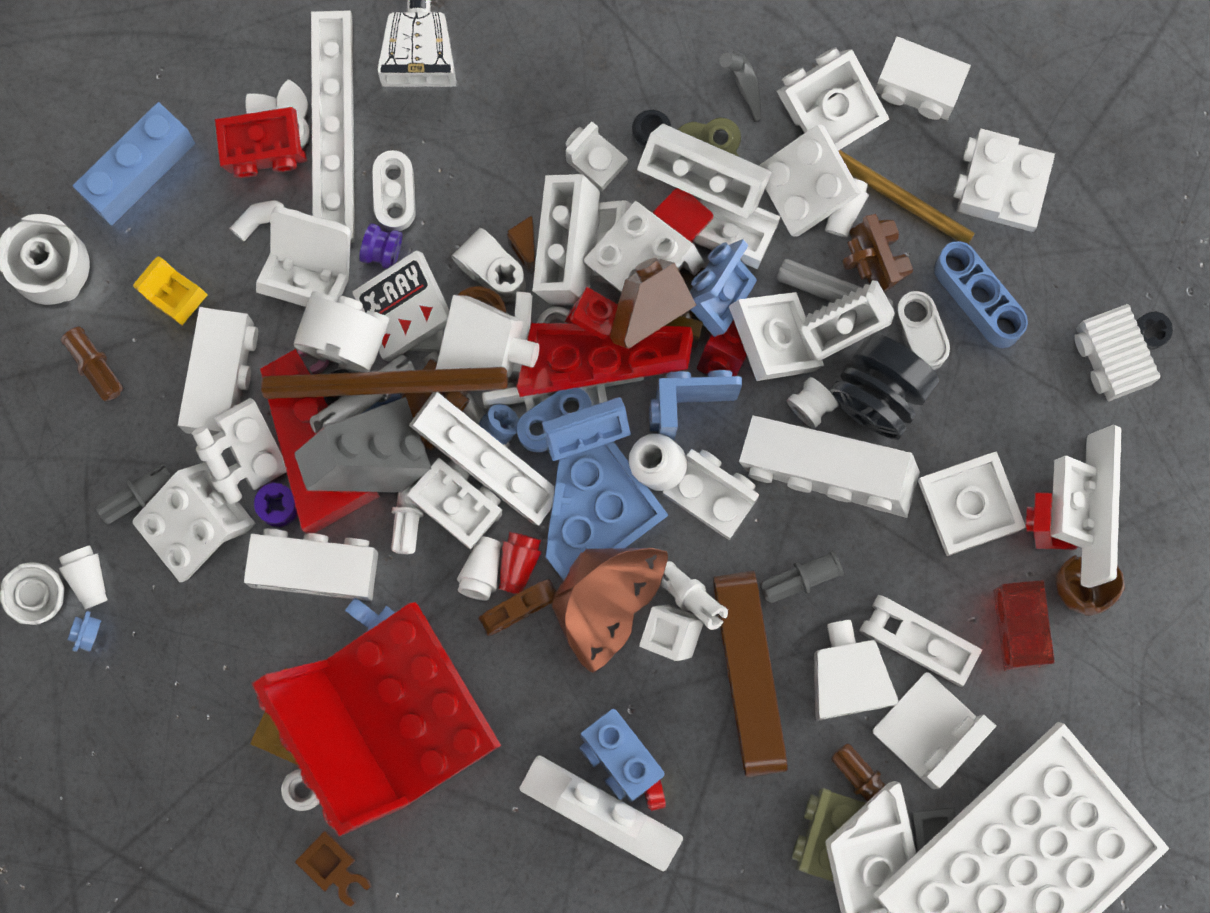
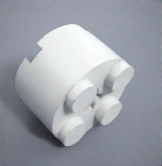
M46 214L28 215L21 218V222L12 228L9 227L0 238V271L9 284L20 294L32 302L44 305L71 301L78 296L89 274V255L82 241L60 219Z
M312 291L295 336L294 347L318 360L326 362L327 359L339 363L338 367L358 373L370 372L390 319L377 312H362L363 304L352 298L340 295L337 302H335V299L327 294Z

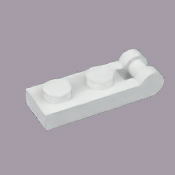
M878 595L872 605L875 610L870 620H864L859 632L959 687H963L982 649L898 603ZM889 617L901 622L895 634L884 629Z

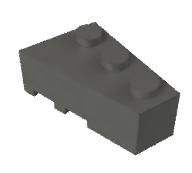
M406 397L327 426L299 448L294 454L306 489L315 491L403 492L432 468L420 435L409 426L413 416Z

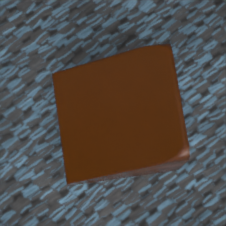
M530 216L508 230L507 238L510 247L528 273L532 274L535 272L536 256L533 217Z

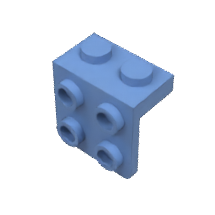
M727 370L708 372V377H691L690 372L684 371L667 373L666 378H659L656 399H651L650 432L657 431V434H663L674 441L678 428L677 403L735 401L742 388V377L732 376V372Z

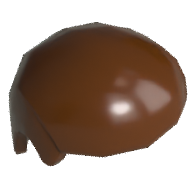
M1074 555L1062 564V567L1056 574L1058 595L1071 611L1085 616L1101 614L1120 599L1125 590L1124 574L1117 565L1115 580L1087 588L1081 585L1082 556L1077 557Z

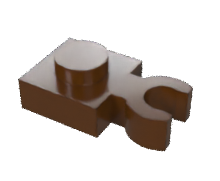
M324 831L295 861L324 892L335 884L338 887L340 900L347 906L352 907L356 904V901L348 893L350 884L357 882L365 890H369L372 887L370 881L365 876L352 874L348 870L356 860L327 831Z

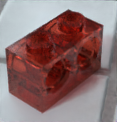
M1044 580L1008 583L995 588L993 591L1004 671L1043 668L1055 664Z

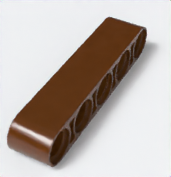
M755 571L713 576L715 599L728 610L727 618H723L719 614L718 618L723 621L720 630L745 777L787 772L786 750Z

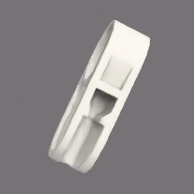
M909 292L901 298L896 307V321L906 347L916 353L935 370L949 356V340L932 298L924 292ZM910 302L922 304L926 309V318L920 322L910 321L904 312L906 304Z

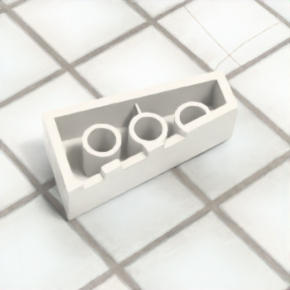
M752 415L739 460L743 468L749 472L748 477L754 480L772 483V479L785 482L788 487L801 492L810 493L812 490L826 494L828 497L838 501L857 503L905 518L908 517L920 474L913 454L910 452Z

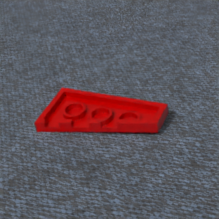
M531 323L527 341L539 344V355L534 367L521 366L517 383L519 397L687 370L693 341L692 328L663 326L628 349L614 344L610 334L606 339H601L576 324Z

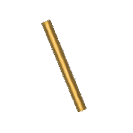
M838 151L853 177L867 183L872 189L956 241L969 244L975 234L973 231L845 152Z

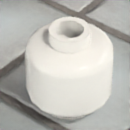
M648 434L641 437L633 445L629 453V467L632 475L643 485L655 491H666L675 487L683 479L687 471V458L684 450L670 437L663 434Z

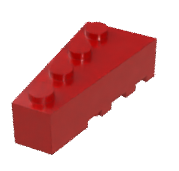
M296 349L260 368L262 378L265 376L311 374ZM324 397L268 399L301 529L305 533L314 534L380 497L378 492L307 490L294 453L317 434L311 427L310 418L320 413L329 405Z

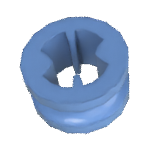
M496 404L490 407L487 413L480 419L479 426L504 445L517 433L519 418L508 406Z

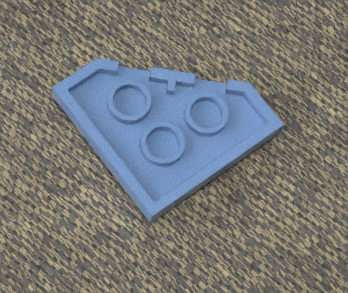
M614 441L558 460L545 558L563 581L581 552H584L586 549L626 548L669 516L649 488L632 475L629 461Z

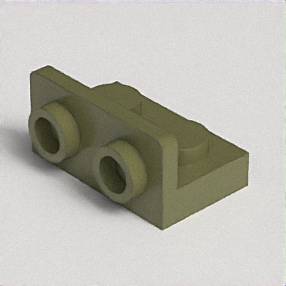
M825 788L819 789L818 796L811 794L804 813V818L810 820L806 836L798 835L791 858L798 861L796 870L834 882L825 841L866 803L833 793Z

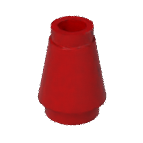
M509 532L507 541L503 540L499 589L515 594L524 590L542 553L539 550L540 539Z

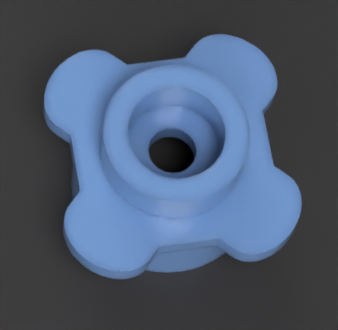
M89 611L85 612L83 619L75 616L67 639L75 642L72 651L76 652L78 648L91 651L101 620L90 617L91 612Z

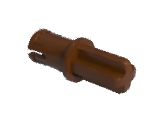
M80 326L67 331L61 337L60 342L78 364L77 372L81 376L87 377L103 401L108 402L120 396L123 386L107 365V356L103 352L97 351L86 335L85 330Z
M850 744L841 746L831 757L832 762L855 787L853 790L854 794H861L867 802L886 786L879 778L881 774L879 770L873 771Z

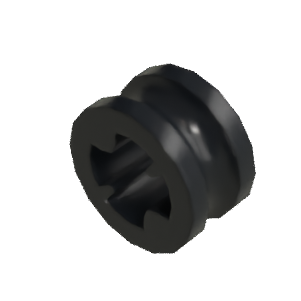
M1157 311L1148 312L1137 320V326L1140 328V332L1149 350L1157 349L1170 340L1173 327L1170 319L1165 314ZM1145 322L1150 325L1157 322L1161 326L1162 330L1158 332V334L1162 335L1160 340L1155 336L1148 339L1143 332L1148 329L1144 327Z

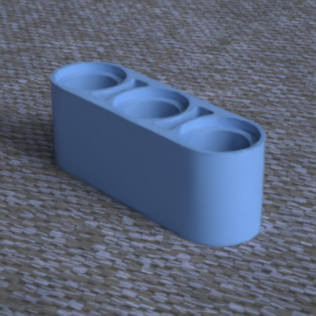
M961 241L947 244L938 256L934 266V272L938 281L988 342L999 348H1008L1014 345L1026 331L1028 325L1025 311L971 246ZM946 258H959L964 264V270H951L946 264ZM978 287L987 291L990 301L984 303L977 301L973 298L971 289ZM1000 318L1010 320L1015 327V333H1003L997 326V320Z

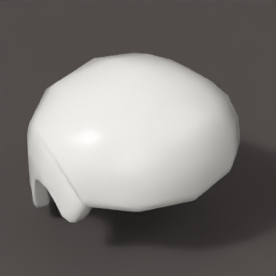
M36 562L24 563L15 567L3 579L0 602L6 614L18 623L38 625L50 620L60 610L63 604L65 588L59 574L48 565Z

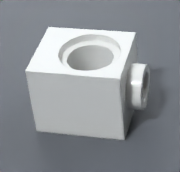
M668 604L652 607L639 647L674 661L692 658L703 622L694 614Z

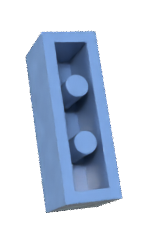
M158 102L72 186L83 200L112 226L196 143L188 129Z

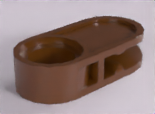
M550 579L543 580L480 615L478 619L483 625L487 636H492L553 603L555 598L553 596L557 591Z

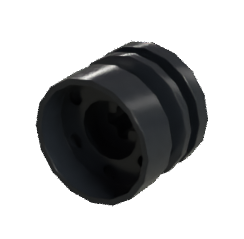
M873 333L866 337L853 357L855 364L860 370L845 368L840 375L843 381H836L829 392L834 396L839 407L856 422L882 436L899 440L907 429L904 423H911L916 416L913 408L907 402L914 405H923L940 380L931 366L916 353L889 337Z

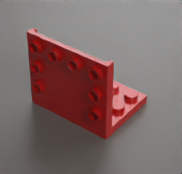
M417 602L407 604L325 660L266 674L252 683L258 694L257 701L259 706L266 714L270 715L279 731L281 744L293 755L301 769L300 775L304 784L316 795L323 808L322 813L325 821L336 830L339 837L405 808L501 746Z

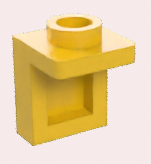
M159 256L151 262L133 285L152 305L180 325L187 321L207 297V294L199 286L177 272Z

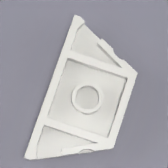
M896 781L889 782L825 841L841 913H889L873 894L916 854L901 783Z

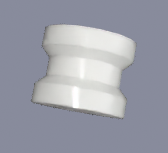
M809 377L804 382L803 390L799 394H792L787 399V404L805 424L814 429L821 423L822 415L826 412H832L838 406L836 399L829 390L812 377Z

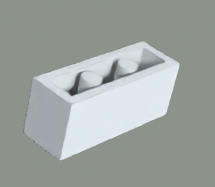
M665 124L660 125L650 133L637 168L640 172L746 219L758 207L772 171Z
M583 174L545 175L532 291L551 306L574 305L585 288H590L592 269L586 265L584 258L594 248L600 191Z
M199 307L178 426L185 433L192 434L195 429L202 426H207L212 436L221 432L214 417L240 404L242 390H248L251 380V367L247 366L249 351H255L258 340V328L254 327V322L248 314Z
M263 529V535L251 534L244 583L249 587L372 601L378 552L375 548L369 547V541L345 538L344 544L328 543V536L313 533H304L303 540L287 538V531L278 529Z

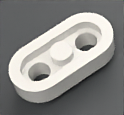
M394 150L386 151L376 158L372 168L374 213L378 223L388 231H402L408 228L415 218L414 172L412 164L405 154ZM397 169L401 172L397 179L387 178L389 171ZM394 207H399L403 210L402 214L397 218H392L388 215L389 211Z

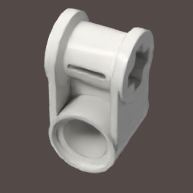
M479 228L451 256L454 262L470 278L477 281L483 287L495 291L504 303L516 302V293L525 292L526 290L523 269L519 262L509 255L496 239L483 228ZM504 277L509 280L513 277L514 283L510 285L505 281L501 284L499 279Z

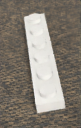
M350 10L311 12L313 216L347 226L351 231L350 243H355L352 14Z

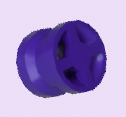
M369 224L360 248V262L369 264L374 261L380 263L382 268L386 270L396 264L402 245V232L393 230L389 233L382 231L379 225Z
M270 483L258 490L254 499V508L257 515L266 524L282 528L289 526L295 521L298 513L292 491L287 486L281 483Z

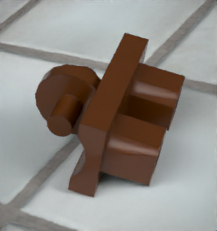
M875 213L865 216L859 225L850 229L849 233L852 240L848 241L847 244L851 255L842 260L845 270L857 268L861 280L868 279L869 285L872 280L878 281L884 293L913 272L909 257L905 254L893 257L888 246L894 244L899 239V231L894 220H878Z

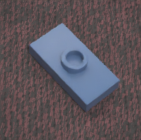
M621 397L542 423L552 461L631 435L625 405Z

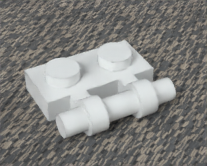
M252 398L214 417L221 429V432L212 436L207 426L199 427L192 432L198 445L195 450L200 460L207 462L214 476L211 479L217 492L223 493L228 504L235 503L242 498V494L237 486L240 480L245 478L249 486L256 490L287 472L283 456L256 402ZM230 447L237 463L230 467H227L221 455L223 450Z

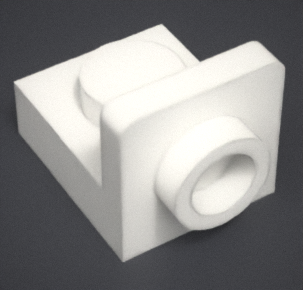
M590 122L585 129L577 128L566 141V162L580 174H583L601 192L628 164V158L598 134V126L593 122Z

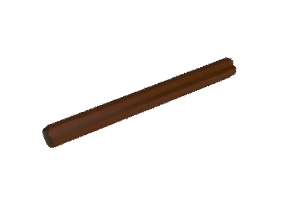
M504 367L265 376L261 381V391L264 398L274 399L503 390L508 385V373Z

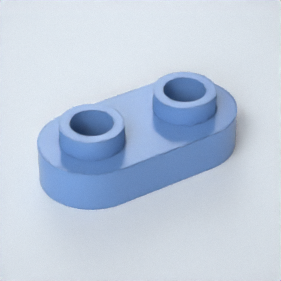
M580 388L560 390L523 414L517 424V435L522 446L532 452L548 450L544 433L539 436L531 434L529 431L531 425L534 423L542 424L543 422L570 414L563 408L564 404L570 400H574L579 404L577 411L591 407L592 403L589 395Z

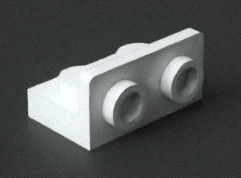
M691 449L686 455L687 471L683 479L675 487L663 491L662 495L730 540L758 499L759 494L754 491L756 486L748 478L737 472L731 476L719 468L722 462L705 450L697 453Z
M438 458L431 466L432 469L424 474L407 494V498L471 550L494 521H498L502 516V510L498 507L501 500L486 487L482 486L477 490L466 481L470 475L453 460L446 464Z

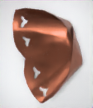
M653 548L586 549L579 554L570 567L567 577L553 596L555 598L553 599L552 609L573 652L580 663L591 673L604 666L628 640L632 632L634 613L647 605L660 587L667 566V551ZM656 555V559L653 560L654 566L652 569H650L649 564L645 561V559H649ZM646 582V585L640 588L639 594L635 596L634 583ZM619 623V627L614 630V637H611L607 627ZM602 647L603 650L596 653L595 658L591 660V648Z

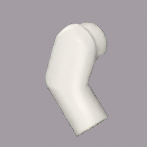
M276 200L252 204L229 229L244 242L260 224L270 222V215L274 207H284V204Z

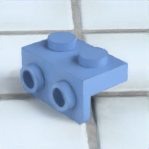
M744 239L729 245L726 242L718 245L709 254L708 259L710 261L706 268L691 283L693 288L690 294L696 304L691 311L703 322L704 326L714 337L725 333L733 321L729 306L739 299H746L757 281L740 260L748 247Z
M611 709L580 734V738L584 743L579 746V749L593 767L599 763L609 775L604 781L618 800L626 797L631 803L664 777L662 768L616 709Z

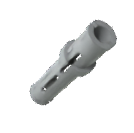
M398 355L379 371L373 370L370 372L415 370V367L411 361L401 367V364L407 360V357ZM391 394L342 396L320 413L310 418L311 427L317 433L323 427L325 428L361 414L376 402H385L391 397Z

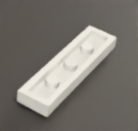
M438 392L432 393L409 426L529 522L539 526L552 508L555 486Z

